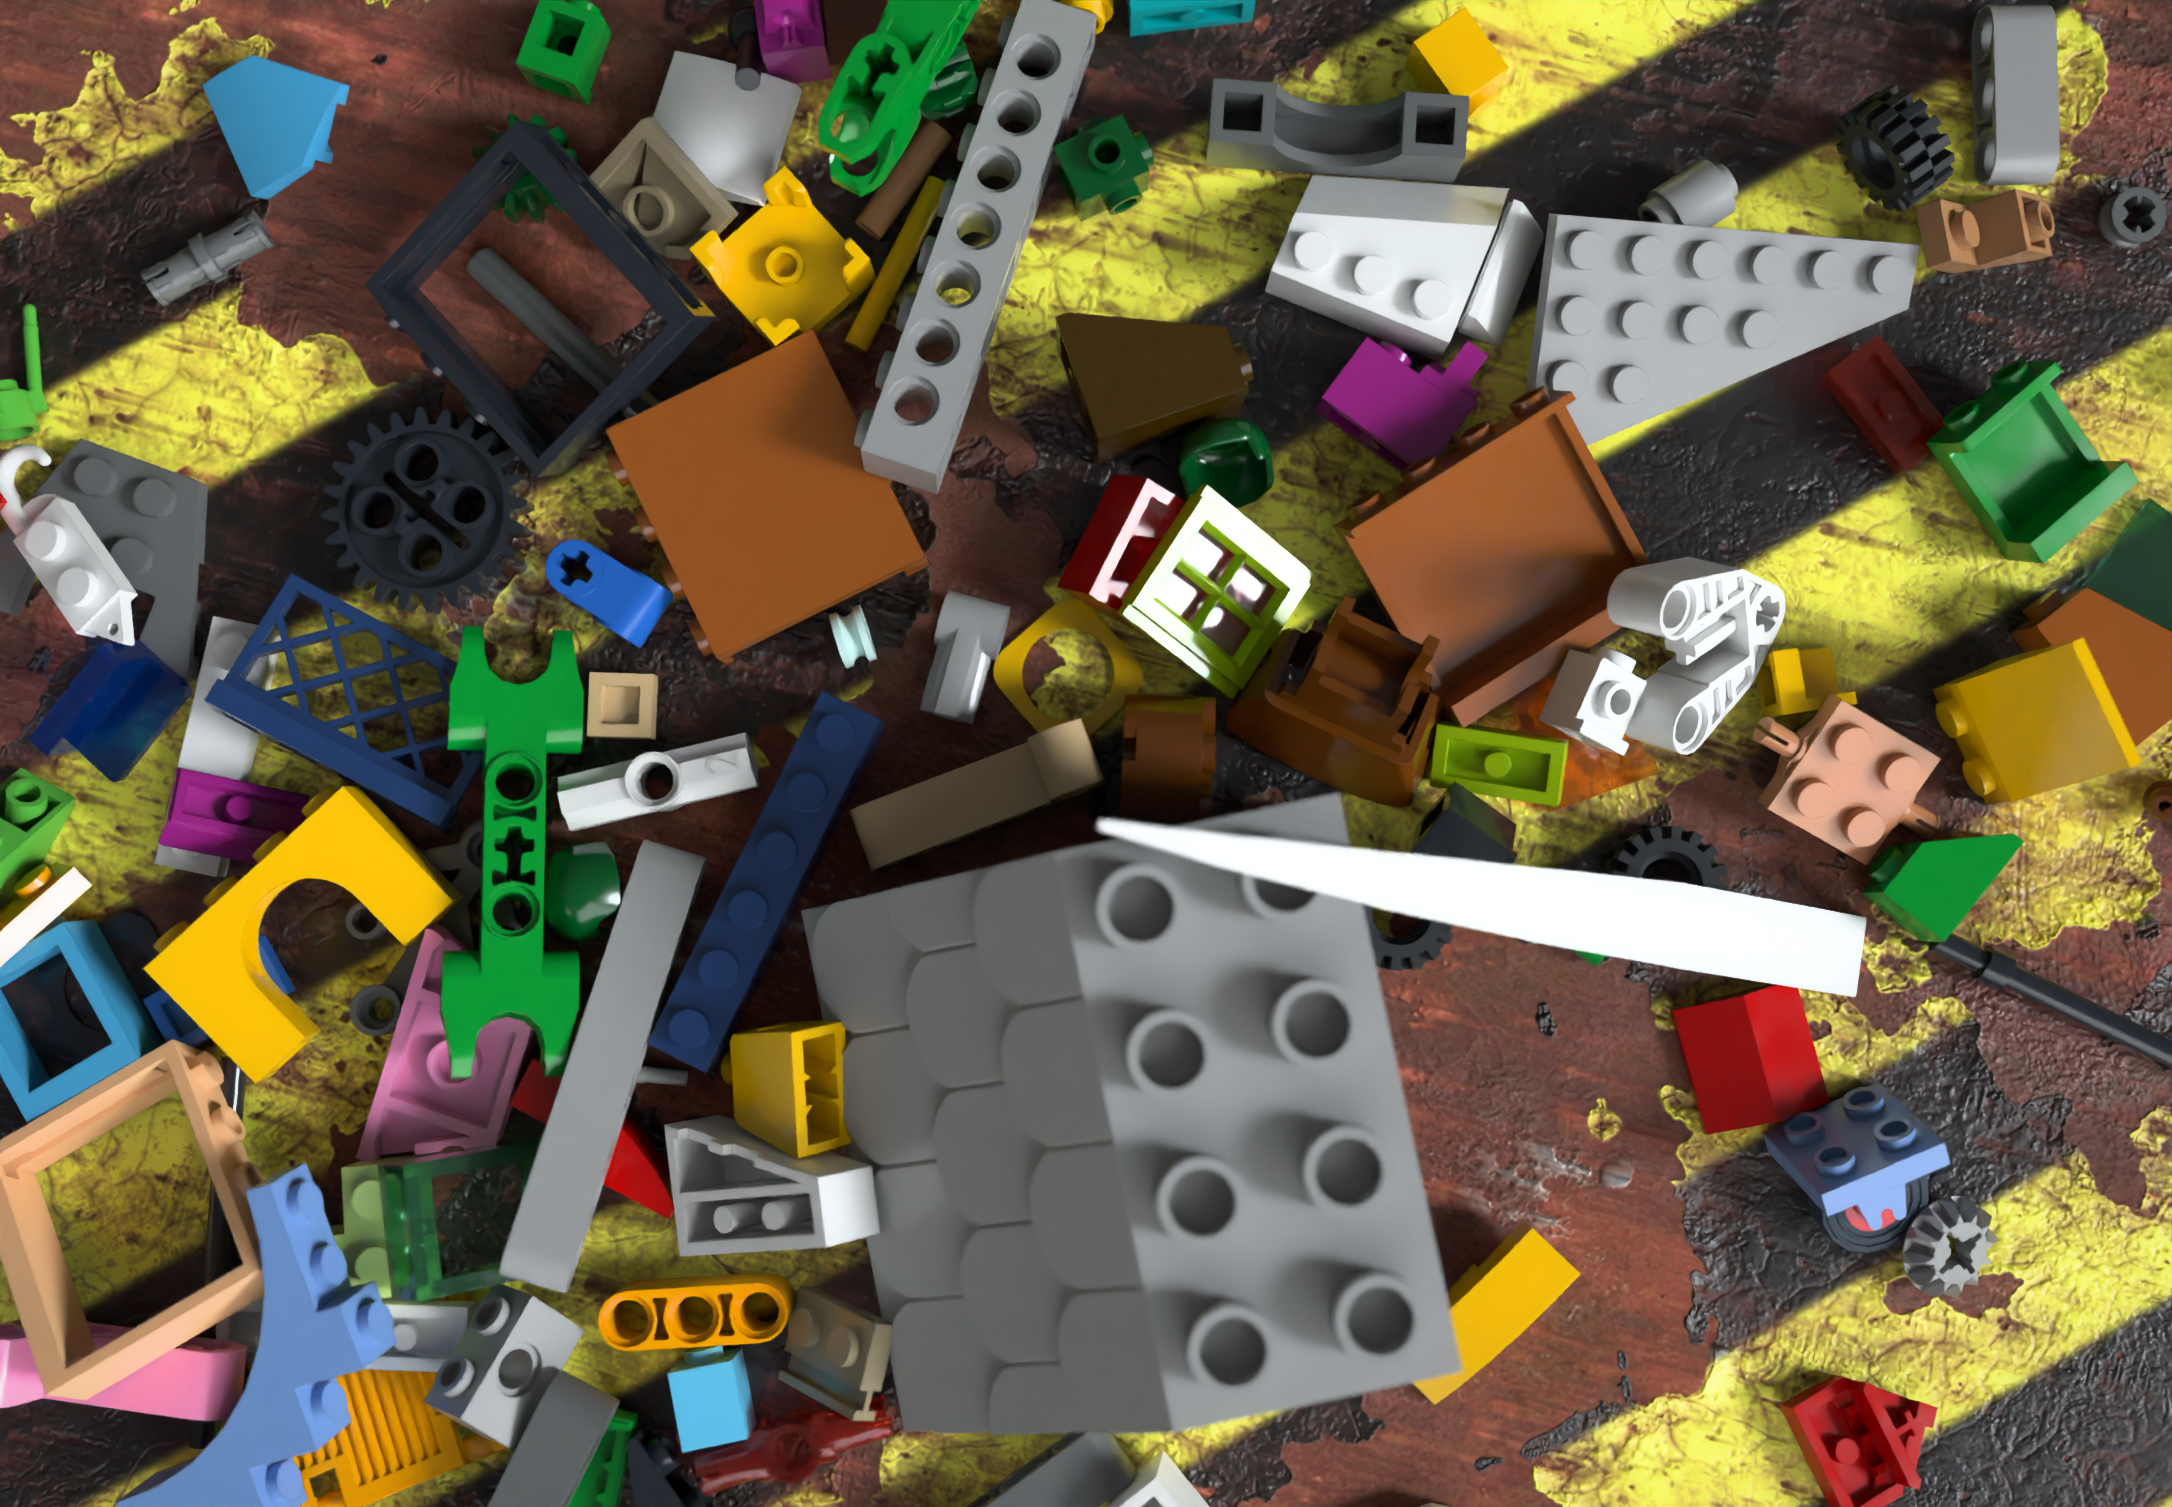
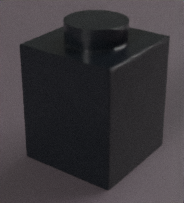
M1453 781L1416 825L1410 854L1513 865L1517 857V852L1513 850L1517 824L1462 785Z

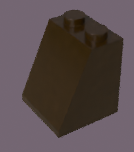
M1071 312L1055 316L1057 350L1098 465L1184 436L1187 430L1209 418L1239 417L1245 396L1249 394L1247 382L1253 380L1254 376L1244 345L1242 343L1232 345L1226 327Z

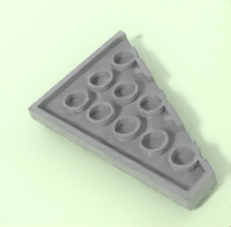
M1549 213L1526 392L1540 386H1544L1546 391H1572L1576 400L1568 404L1566 408L1586 445H1590L1909 309L1919 245Z

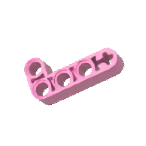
M21 1319L0 1323V1408L16 1406L45 1398L190 1420L229 1419L242 1396L247 1345L194 1336L91 1398L79 1400L45 1395ZM87 1322L96 1350L134 1329Z

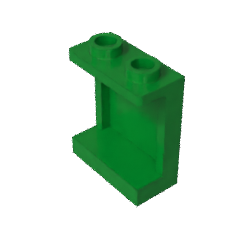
M2018 359L2005 365L1991 377L1990 383L1992 386L1976 400L1965 402L1949 412L1942 421L1945 427L1926 442L2007 560L2044 564L2139 482L2126 461L2101 460L2050 384L2062 372L2055 360L2026 361L2025 359Z

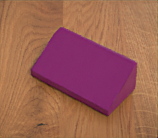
M177 767L158 843L177 849L258 864L252 856L263 843L282 830L289 836L306 820V816L301 811L308 803L309 796Z

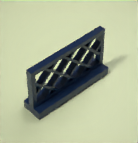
M292 573L224 680L218 678L204 699L215 712L340 779L358 786L361 790L443 834L446 833L457 815L456 809L483 765V751H472L469 756L467 750H459L464 766L450 789L427 778L420 753L446 747L447 736L417 744L408 711L444 701L448 709L450 688L446 674L453 678L457 663ZM298 595L322 607L327 625L326 630L290 638L284 617ZM332 613L351 623L336 627ZM278 628L282 641L268 644ZM363 631L377 636L380 640L385 660L348 670L339 638ZM331 640L339 672L302 681L293 649ZM389 644L408 654L393 658ZM285 651L293 684L265 691L245 680L258 658ZM419 662H425L436 668L442 691L405 701L396 668ZM388 671L397 703L360 713L351 680ZM343 682L351 715L326 722L313 717L305 692ZM296 694L300 709L280 698ZM400 713L409 746L385 753L369 747L363 723ZM354 725L358 740L338 729ZM412 756L416 771L396 760Z

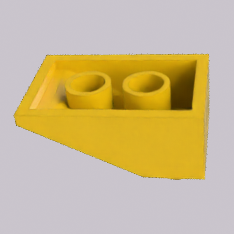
M2083 637L2000 659L1933 689L1938 701L1935 707L1937 719L1945 733L1951 738L1956 739L1965 759L1962 766L1965 779L1973 792L1983 797L1986 804L2016 801L2124 770L2142 763Z

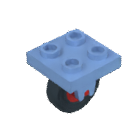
M1879 1082L1868 1087L1853 1089L1838 1100L1810 1112H1803L1792 1116L1784 1123L1762 1132L1769 1154L1808 1195L1809 1211L1820 1230L1829 1239L1848 1251L1870 1253L1889 1248L1904 1239L1913 1220L1926 1207L1929 1200L1928 1180L1925 1175L1950 1164L1945 1143Z

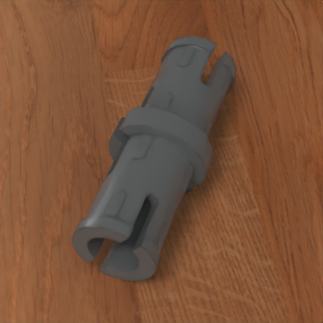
M251 210L246 215L203 237L202 233L192 236L188 239L189 246L149 268L142 269L140 272L146 282L150 280L146 286L155 299L162 306H167L171 301L210 280H214L215 283L225 280L229 277L228 270L266 249L275 247V241L273 237L266 235L270 233L259 215L254 210Z

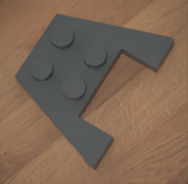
M81 438L30 500L43 494H56L75 503L132 587L155 596V601L132 659L183 678L195 680L199 669V657L194 656L196 626H201L202 603L197 601L199 565H204L208 485ZM8 526L0 535V611L20 617L36 574L13 542L16 536Z

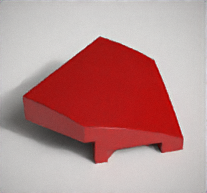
M1837 1375L1817 1383L1779 1405L1829 1507H1884L1902 1496L1904 1486L1919 1490L1921 1478H1919L1916 1472L1925 1428L1934 1427L1937 1407L1905 1398L1866 1382L1851 1380Z

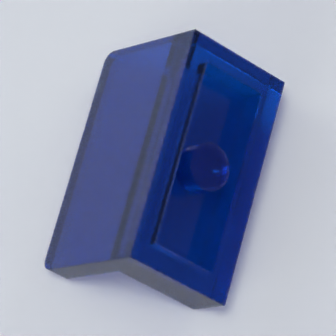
M134 640L133 646L118 642L102 643L29 740L47 757L79 751L111 782L123 781L189 698L192 689L141 640Z

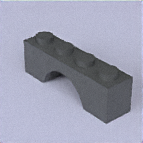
M1213 78L1209 102L1205 166L1453 183L1466 159L1469 96L1405 91L1392 99L1379 103L1352 106L1328 105L1295 97L1283 90L1276 82Z

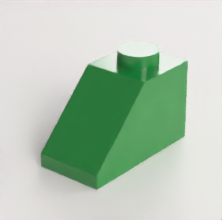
M2001 834L1899 844L1898 847L1891 845L1881 852L1869 867L1868 874L1872 879L1861 891V894L1919 941L1945 942L2024 841L2015 834Z

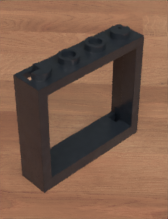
M516 120L364 285L386 311L387 315L384 320L396 330L407 333L422 349L420 357L424 364L440 378L450 380L466 397L463 400L466 410L481 424L493 427L507 442L506 451L512 461L521 460L538 477L563 474L716 318L714 313L549 131L542 125ZM528 170L668 323L656 338L557 439L419 289Z

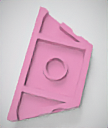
M433 923L425 930L356 1155L357 1159L371 1161L377 1160L381 1155L415 1151V1155L441 1152L449 1146H461L465 1149L496 1145L503 1137L512 1109L509 1103L519 1086L535 1032L524 1021L509 1017L490 1021L479 1031L475 1043L474 1063L471 1068L470 1079H450L448 1048L439 1014L442 950H469L442 925Z

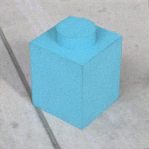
M723 1345L692 1347L683 1352L685 1359L679 1360L667 1374L682 1453L747 1439L757 1423L742 1348L724 1351Z

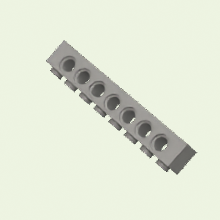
M1022 0L1017 15L1006 14L997 42V50L1003 52L997 70L989 67L986 69L980 85L977 105L983 106V110L978 124L967 123L961 137L957 160L964 163L958 180L947 179L940 196L937 216L944 219L937 238L927 235L920 251L917 263V273L923 274L916 295L906 293L898 313L896 330L903 332L896 352L885 351L878 368L875 387L882 389L875 411L865 409L858 423L854 446L861 448L864 471L938 494L1054 163L1053 146L1061 143L1094 48L1096 14L1052 0ZM1029 67H1039L1048 73L1041 77H1030L1021 71ZM1017 121L1026 124L1029 128L1020 133H1011L1004 130L1001 126L1008 122ZM998 176L1006 179L1010 184L1002 189H989L982 185L981 182L988 177ZM981 232L991 240L982 246L974 247L966 245L960 239L967 233ZM951 288L963 289L971 295L967 301L960 304H949L939 296ZM930 345H941L951 352L948 358L936 363L925 361L918 355L921 350ZM911 402L922 403L931 410L926 418L915 422L904 420L897 414L901 407Z

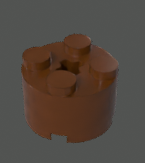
M1147 693L1125 694L1120 800L1121 821L1186 825L1211 820L1212 787L1201 786H1210L1211 774H1215L1216 735H1214L1216 697Z

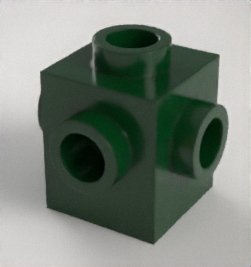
M1122 114L1108 121H1105L1104 117L1090 119L1076 127L1072 131L1070 139L1053 146L1054 169L1080 222L1106 210L1110 215L1122 213L1138 204L1143 198L1142 193L1148 191L1149 167L1155 165L1152 151L1141 130L1138 129L1131 133Z

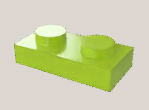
M1441 720L1436 728L1429 786L1447 789L1453 781H1456L1475 794L1557 807L1561 802L1569 739L1472 724L1462 728L1451 721Z

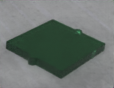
M2149 498L2144 500L2084 582L2082 588L2087 587L2171 632L2172 514Z

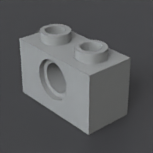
M494 1282L486 1297L475 1308L471 1322L450 1358L440 1367L435 1383L423 1402L478 1435L515 1451L544 1393L556 1374L565 1366L584 1329L536 1297Z

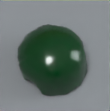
M1234 417L1209 418L1187 430L1176 450L1177 474L1182 480L1187 499L1191 495H1195L1200 485L1203 484L1208 485L1233 507L1238 509L1260 500L1273 485L1274 471L1269 443L1258 426L1251 425L1247 420Z
M603 841L574 845L554 853L544 865L543 914L550 927L561 938L572 943L591 942L607 935L609 928L599 927L598 924L603 918L616 913L621 904L619 874L610 848Z

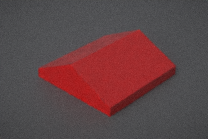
M1770 983L1670 1010L1703 1134L1709 1135L1779 1122L1830 1103L1798 988Z

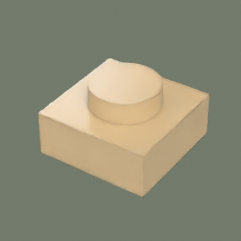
M590 672L587 736L592 738L656 739L658 676L654 674Z

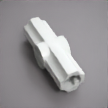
M747 733L662 753L646 752L632 760L557 777V794L561 812L567 822L569 831L572 832L657 811H673L686 804L760 787L756 757ZM659 765H666L673 775L672 789L665 797L654 800L646 790V777L653 768Z

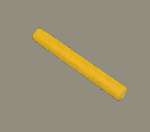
M928 176L844 340V343L851 348L867 353L937 216L940 196L945 185L944 181Z

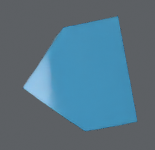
M255 55L239 61L202 85L252 197L270 199L312 170L315 160L329 164L332 163L334 153H332L328 145V139L337 103L346 104L349 85Z

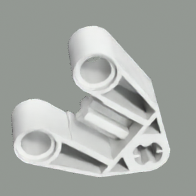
M1692 557L1643 565L1622 571L1610 587L1607 598V611L1610 619L1616 625L1664 637L1666 650L1676 653V657L1659 667L1655 674L1644 680L1647 684L1625 734L1629 738L1680 754L1688 755L1695 752L1753 684L1783 621L1786 603L1783 591L1778 586L1743 569Z

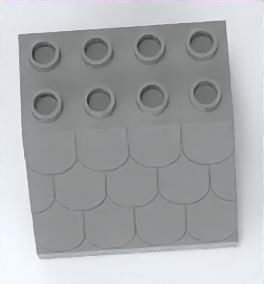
M1339 793L1167 828L1238 838H1255L1351 849ZM1124 837L801 910L823 1020L842 1021V1026L845 1027L846 1049L842 1053L843 1117L848 1133L851 1136V1144H848L850 1159L872 1166L880 1233L867 1236L866 1240L881 1316L883 1319L893 1323L892 1346L889 1356L904 1432L934 1431L940 1434L991 1432V1435L1108 1432L1114 1435L1175 1433L1463 1372L1362 902L1229 869L1149 843Z

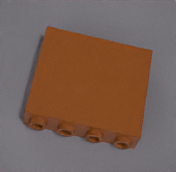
M813 329L606 429V433L614 449L605 453L607 461L622 487L632 484L642 504L632 509L637 523L649 543L659 539L669 560L660 565L662 574L675 598L678 600L686 596L697 617L687 622L696 644L704 656L714 652L716 658L726 665L735 661L732 656L733 654L903 571L906 576H909L929 566L887 478L864 471L861 448L854 446L859 422Z
M1540 386L1522 394L1509 405L1513 413L1494 425H1491L1490 421L1487 420L1468 428L1455 438L1458 446L1456 449L1438 460L1435 455H1430L1411 464L1400 473L1403 479L1402 483L1383 495L1377 489L1357 498L1345 509L1349 516L1333 525L1393 631L1420 644L1423 643L1428 634L1440 639L1435 654L1425 669L1426 672L1432 674V681L1428 690L1439 696L1443 718L1462 728L1562 666L1569 649L1584 652L1622 628L1623 626L1613 623L1607 611V598L1610 587L1622 571L1650 564L1566 408L1568 404L1576 400L1572 391H1546L1544 386Z

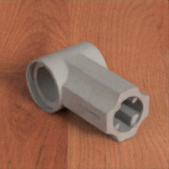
M948 590L936 627L934 645H937V650L924 689L920 707L921 711L957 722L974 724L991 660H997L1009 620L1010 606Z

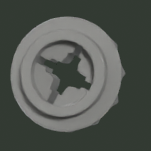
M1962 1196L1942 1197L1927 1205L1913 1220L1903 1244V1266L1910 1282L1934 1298L1941 1294L1958 1298L1964 1284L1978 1286L1977 1272L1982 1265L1993 1264L1986 1253L1987 1249L1998 1240V1237L1989 1229L1992 1216L1980 1208L1977 1203ZM1947 1234L1958 1239L1954 1244L1957 1253L1952 1260L1948 1259L1951 1255V1249L1948 1246L1950 1242L1946 1237Z

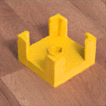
M786 166L782 167L762 186L768 203L722 242L718 234L711 230L689 249L705 275L772 349L812 329L816 334L876 280L870 258L850 237L846 240L841 237L813 206L806 188Z

